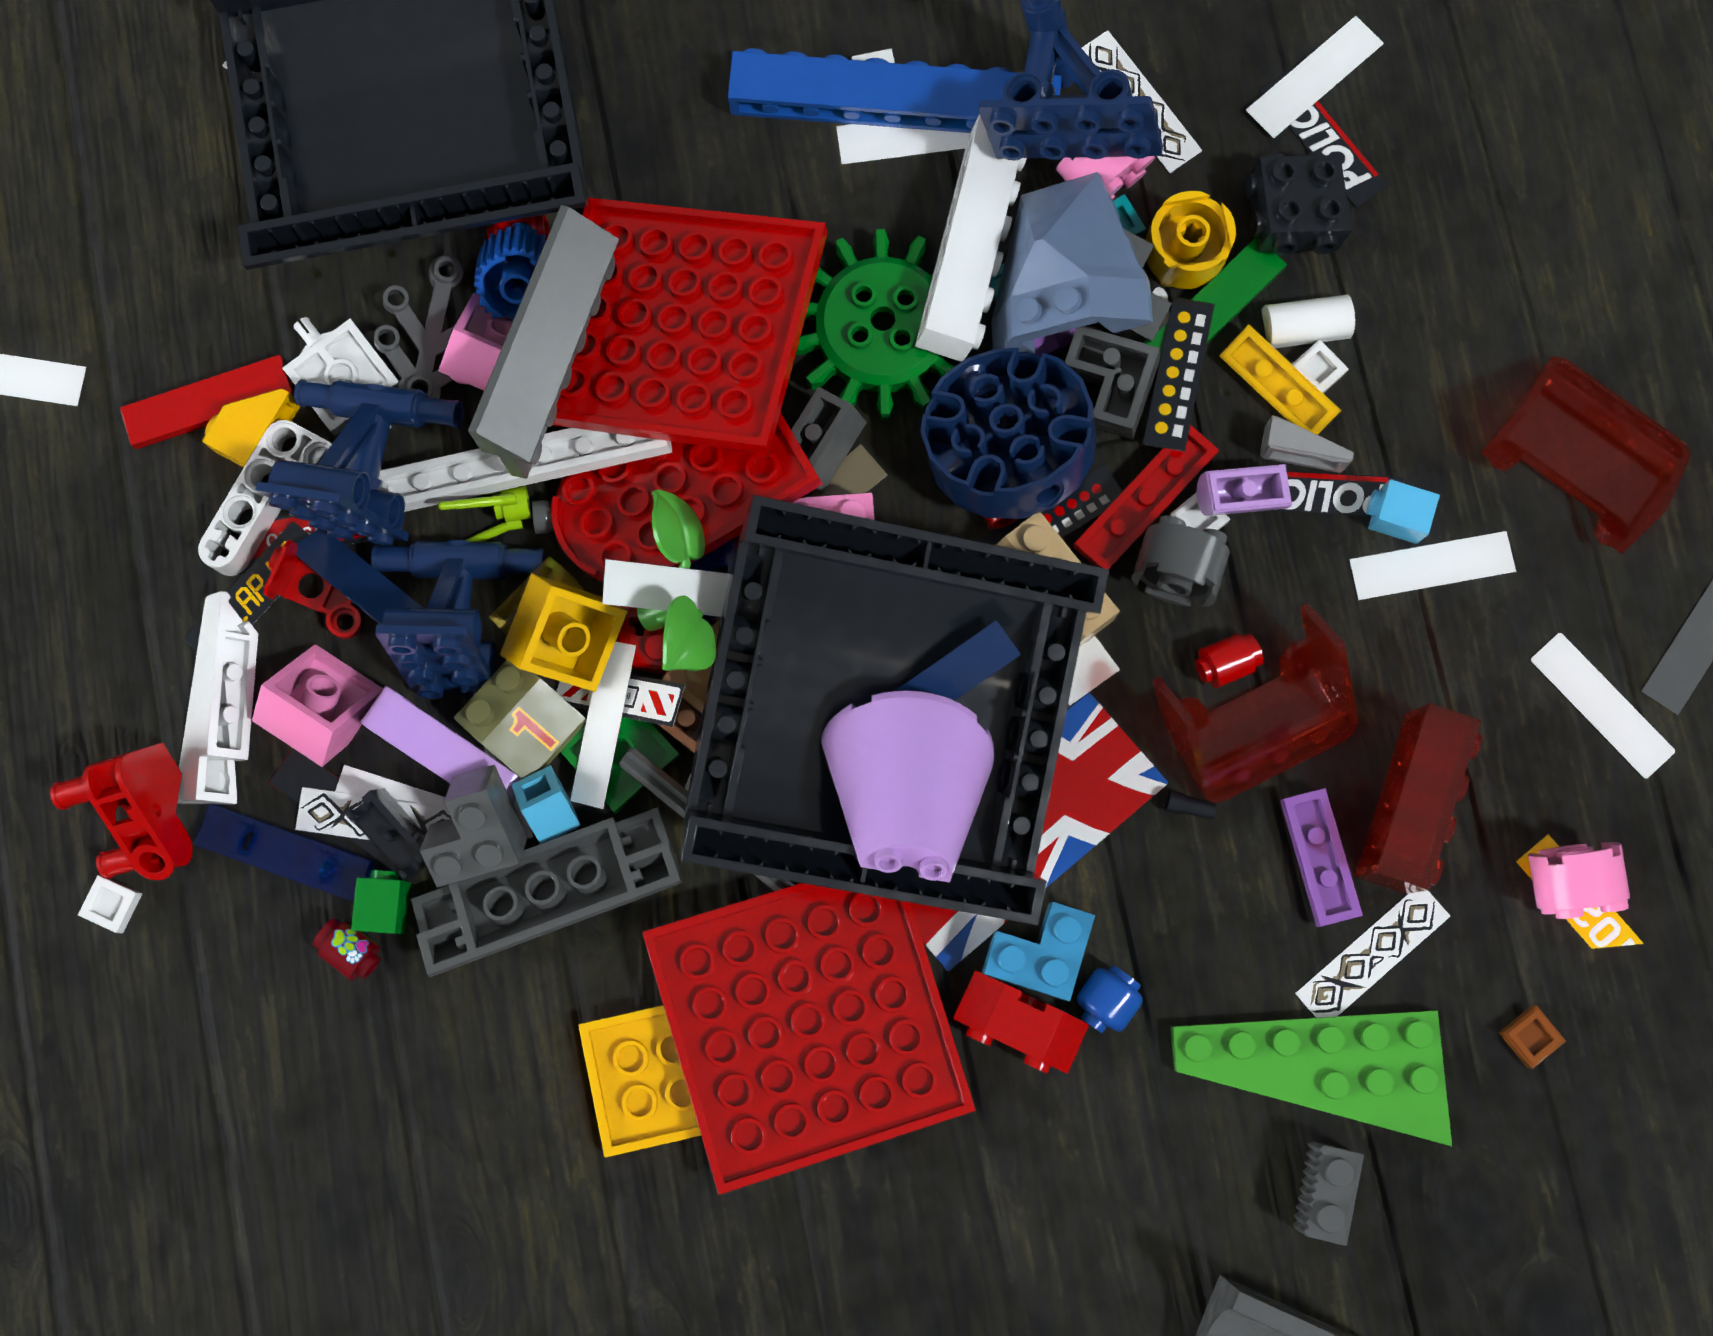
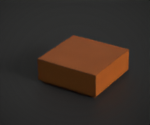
M1533 1005L1499 1032L1523 1064L1530 1069H1533L1566 1042L1539 1007Z

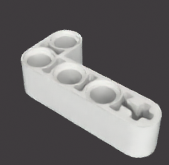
M287 420L271 424L203 535L198 546L201 560L223 575L235 576L242 573L249 565L275 518L281 511L280 508L269 505L270 498L255 491L257 482H261L264 476L271 472L272 466L279 459L317 465L332 443ZM291 437H296L295 446L287 452H282L283 443ZM247 509H253L252 519L248 523L240 525L239 519L241 514ZM234 531L240 535L239 539L230 535L231 532ZM223 549L229 551L226 557L219 556Z

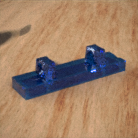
M213 804L209 805L203 825L194 843L196 846L353 902L356 878H369L375 863L374 861ZM255 831L246 852L242 848L246 836L249 832Z

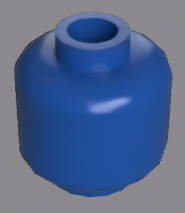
M1111 965L1109 970L1097 968L1077 994L1076 1001L1084 1010L1080 1018L1101 1034L1106 1027L1117 1032L1123 1031L1142 1005L1143 998L1138 992L1141 985L1114 965Z

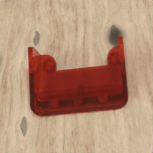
M1552 357L1544 365L1481 452L1494 467L1502 471H1508L1516 466L1520 460L1524 461L1600 516L1596 527L1593 529L1595 538L1600 543L1611 546L1621 554L1668 509L1690 460L1689 449L1677 436L1575 364L1561 357Z

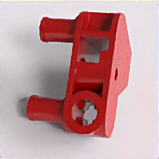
M163 742L90 764L85 768L83 776L55 782L54 786H51V800L55 807L60 810L90 801L120 848L101 851L100 855L96 857V866L102 877L106 879L112 878L116 875L135 870L147 879L163 880L169 877L175 868L187 865L192 858L193 847L190 836L176 815L182 772ZM118 806L126 811L128 819L116 822L115 813Z

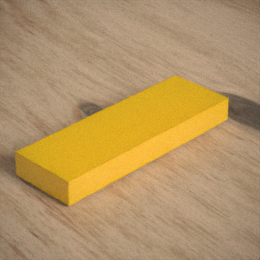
M1249 324L1219 355L1289 422L1316 435L1342 411Z

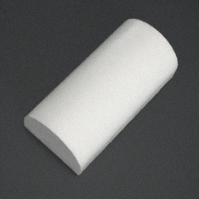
M1348 294L1264 305L1261 309L1266 340L1274 348L1312 344L1318 340L1328 342L1350 339L1355 330L1354 305Z

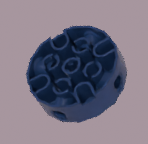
M996 348L966 358L939 379L931 392L932 399L922 417L920 432L937 486L958 507L985 518H1028L1034 514L1054 508L1080 487L1094 463L1097 432L1093 404L1085 383L1062 359L1044 352L1042 356L1033 353H1019L1018 348Z

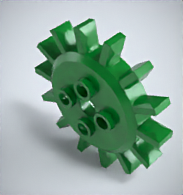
M876 229L872 242L874 258L858 261L854 256L852 247L844 238L836 240L837 260L844 269L833 278L820 267L818 268L814 287L823 293L819 303L809 302L805 320L816 322L817 331L800 336L796 355H804L820 350L825 359L823 363L812 369L806 377L807 386L812 391L823 386L832 376L837 375L847 383L840 394L841 399L855 406L861 390L878 393L877 411L880 420L890 421L893 411L892 392L908 389L914 404L922 412H925L931 399L930 392L924 386L922 380L931 372L941 378L956 365L945 360L942 355L915 347L933 274L929 275L919 267L925 257L926 238L918 235L910 245L906 259L902 260L888 257L889 240L885 229ZM861 291H867L872 297L867 302H861L856 298V295ZM901 295H910L914 301L910 305H902L899 303L898 298ZM878 312H888L894 317L895 323L888 330H877L871 324L872 317ZM857 331H863L868 335V338L864 342H856L852 336ZM903 334L909 337L910 342L907 345L900 346L895 343V337Z

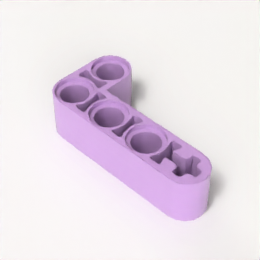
M388 686L384 687L361 719L360 723L450 784L456 775L495 764L512 804L515 802L516 797L511 784L521 780L516 773L419 709L415 704Z

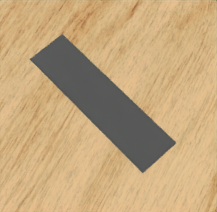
M1713 580L1641 691L1676 715H1679L1713 662Z

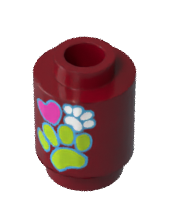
M337 918L331 919L323 926L313 940L312 945L319 950L318 956L350 981L357 979L359 976L362 979H366L376 969L381 960L377 956L380 946L361 931H351L352 924L348 921L341 922Z

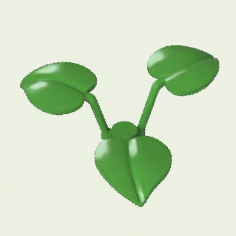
M664 490L652 491L654 499L652 529L655 542L660 552L669 561L680 563L678 568L689 569L691 566L690 559L697 560L701 558L705 551V538L700 520L692 508L680 497ZM682 595L671 600L667 611L637 608L639 621L645 629L656 631L664 628L663 670L701 671L709 668L714 663L716 639L713 629L706 620L702 619V611L697 609L695 603L689 597Z

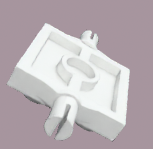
M308 317L301 318L300 320L309 333L305 331L298 321L294 324V329L307 344L298 357L283 367V370L295 385L300 379L333 384L335 381L344 379L354 383L378 384L398 388L399 381L351 319H348L335 330L321 335ZM312 407L335 436L344 429L350 418L336 417L331 413L330 409Z

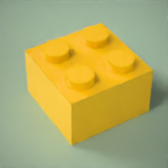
M531 573L500 655L521 670L596 692L628 611L620 606L602 604L603 597Z

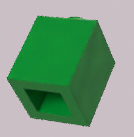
M372 870L371 878L357 877L351 931L406 934L411 882L398 880V872Z

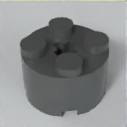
M1162 516L1159 524L1151 525L1146 529L1132 575V582L1137 586L1139 580L1146 584L1145 593L1171 604L1191 607L1192 600L1194 599L1204 600L1202 607L1211 606L1216 601L1230 554L1229 548L1226 545L1227 536L1216 529L1199 530L1186 526L1185 521L1175 516Z

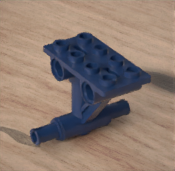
M1021 0V7L1031 36L1025 71L1012 76L1006 82L1002 100H981L978 110L995 156L1012 161L1021 158L1059 160L1070 157H1088L1090 159L1132 157L1141 159L1147 156H1161L1163 143L1152 98L1150 96H1132L1129 80L1126 74L1120 70L1109 69L1100 72L1070 34L1066 22V12L1062 8L1060 0ZM1054 75L1062 76L1063 89L1070 87L1076 82L1085 94L1055 95V88L1052 85Z
M300 379L294 391V399L297 405L301 407L309 406L330 409L331 413L336 417L350 418V420L317 465L279 459L272 466L268 483L257 482L255 491L270 498L269 505L290 510V516L308 520V525L311 527L328 530L327 535L331 537L353 540L354 534L367 536L366 541L383 546H392L393 540L408 542L409 533L402 530L405 515L404 497L401 493L381 491L383 481L379 479L390 424L419 428L425 425V423L459 428L464 419L463 402L460 400L452 401L430 398L427 393L418 389L405 390L378 384L354 383L344 379L335 381L333 384Z
M417 540L410 547L373 546L371 564L378 572H410L417 579H438L427 608H386L383 614L382 625H376V637L414 693L426 699H440L443 697V694H460L465 699H471L496 672V645L494 641H481L479 610L470 609L472 581L502 580L508 574L533 573L544 576L547 562L545 548L518 549L508 548L507 544H503V542L488 543L465 540H450L447 542Z

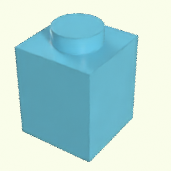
M1390 479L1379 491L1374 490L1371 494L1366 509V514L1372 515L1368 529L1417 544L1429 535L1440 495Z
M551 765L511 784L519 808L540 844L564 836L581 826L573 805Z

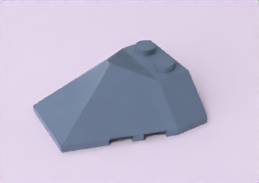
M1098 172L1021 195L991 321L993 349L1018 348L1019 353L1035 354L1034 339L1099 322L1112 333L1153 323L1150 281L1134 253V246L1122 227L1118 211L1102 176Z

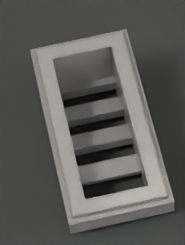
M1274 415L1271 416L1265 425L1260 457L1263 459L1341 473L1353 461L1354 452Z

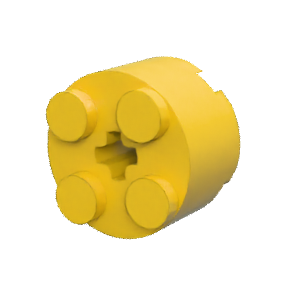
M1201 191L1177 193L1169 197L1154 215L1145 240L1154 246L1146 262L1161 285L1179 289H1194L1208 284L1222 270L1235 241L1236 227L1229 209L1223 203L1220 205L1209 198V194Z

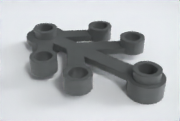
M451 256L437 257L430 265L429 281L434 289L425 329L408 305L409 296L403 287L397 285L390 286L383 294L385 309L395 315L419 352L416 368L400 348V335L393 326L382 325L374 333L375 347L380 352L385 353L401 377L398 389L410 390L414 384L422 383L428 389L427 395L430 398L437 399L440 398L441 388L454 381L450 376L438 370L433 372L436 356L445 352L455 327L453 326L442 332L450 292L455 291L461 285L463 278L462 265ZM441 266H450L454 270V274L451 277H444L439 273L438 269ZM392 294L401 295L404 302L399 306H394L389 303L388 297ZM389 333L394 337L395 341L391 345H383L378 338L381 334Z

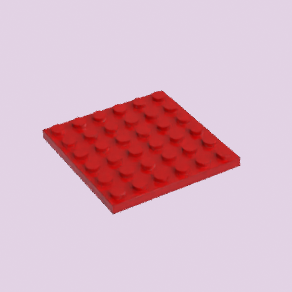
M589 197L588 206L584 208L582 215L619 239L613 254L615 268L612 277L606 280L600 294L601 303L599 310L589 320L586 329L585 346L581 352H577L571 366V381L566 389L561 390L553 426L770 454L828 234L826 224L824 222Z
M800 883L642 932L718 1195L976 1111L911 902Z

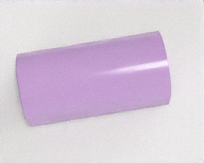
M1285 464L1204 472L1199 477L1197 483V501L1202 514L1205 516L1287 509L1291 507L1292 501Z

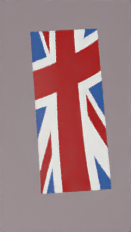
M1091 693L1083 696L1066 712L1034 872L1047 881L1046 888L1168 784V781ZM911 903L923 943L947 971H950L1008 921L1006 919Z

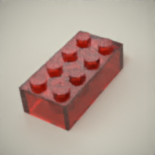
M1431 703L1405 715L1355 877L1402 894L1428 891L1431 885L1435 886L1443 870V861L1439 859L1443 844H1447L1451 840L1456 827V818L1452 817L1456 801L1463 799L1469 785V776L1465 775L1469 759L1473 760L1476 757L1481 746L1482 735L1477 733L1481 720Z

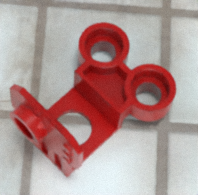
M289 539L283 547L278 546L269 561L268 569L272 572L264 586V595L273 600L278 594L281 597L327 615L326 625L329 631L338 638L351 639L361 632L364 622L362 614L354 607V603L323 577H321L324 582L322 593L315 598L304 597L299 590L301 579L308 574L320 575L297 557L298 545L294 541ZM346 615L352 616L354 619L353 626L348 630H342L339 626L340 619Z

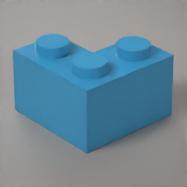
M1055 902L1048 903L1036 943L999 931L993 933L982 973L1054 998L1070 1001L1095 915Z

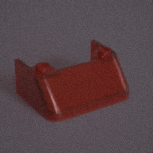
M1308 603L1300 607L1306 638L1289 645L1284 650L1279 660L1281 676L1208 713L1206 707L1199 699L1185 698L1178 700L1161 677L1153 680L1165 726L1197 787L1210 802L1226 801L1345 741L1353 734L1358 725V715L1345 643Z

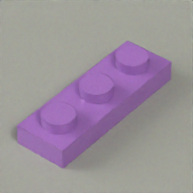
M1326 788L1280 800L1316 927L1363 916Z

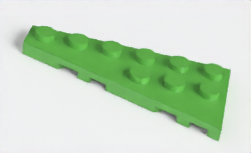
M1436 1010L1170 1026L1174 1071L1452 1146L1438 1011Z

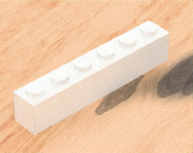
M980 115L969 134L915 344V347L960 362L965 360L972 348L978 350L985 333L986 326L980 324L982 312H988L994 296V288L989 287L991 276L996 277L1002 263L1003 253L997 250L999 242L1005 241L1012 222V217L1007 216L1006 213L1008 205H1014L1021 183L1015 181L1017 171H1022L1027 159L1021 158L1012 161L997 158Z

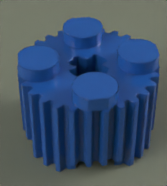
M516 222L511 227H506L505 232L499 229L497 230V235L490 234L489 240L485 239L484 245L480 247L474 286L477 287L476 294L480 295L479 305L485 306L484 311L486 313L491 312L493 319L509 316V320L513 321L546 243L545 234L537 235V230L533 229L528 223Z

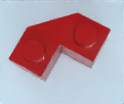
M976 970L953 1018L969 1026L966 1033L967 1036L989 1047L993 1039H996L1026 1054L1023 1063L1048 1074L1051 1066L1068 1074L1089 1027V1024Z

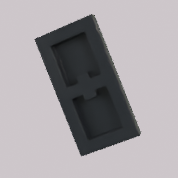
M385 788L370 790L362 797L364 802L356 809L349 810L346 813V817L351 822H355L395 867L402 880L408 882L427 866L420 853L426 834Z

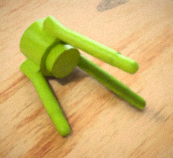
M526 485L488 493L492 497L443 501L438 504L440 510L494 506L496 519L505 518L506 522L465 540L469 542H484L507 531L522 529V520L532 518Z

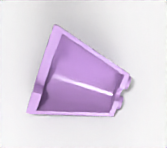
M892 691L872 695V702L857 708L853 704L848 705L829 721L822 733L821 744L860 867L892 873L901 869L902 866H910L918 871L921 878L950 883L993 768L994 747L989 730H984L977 722V715L967 707L952 699L932 693Z

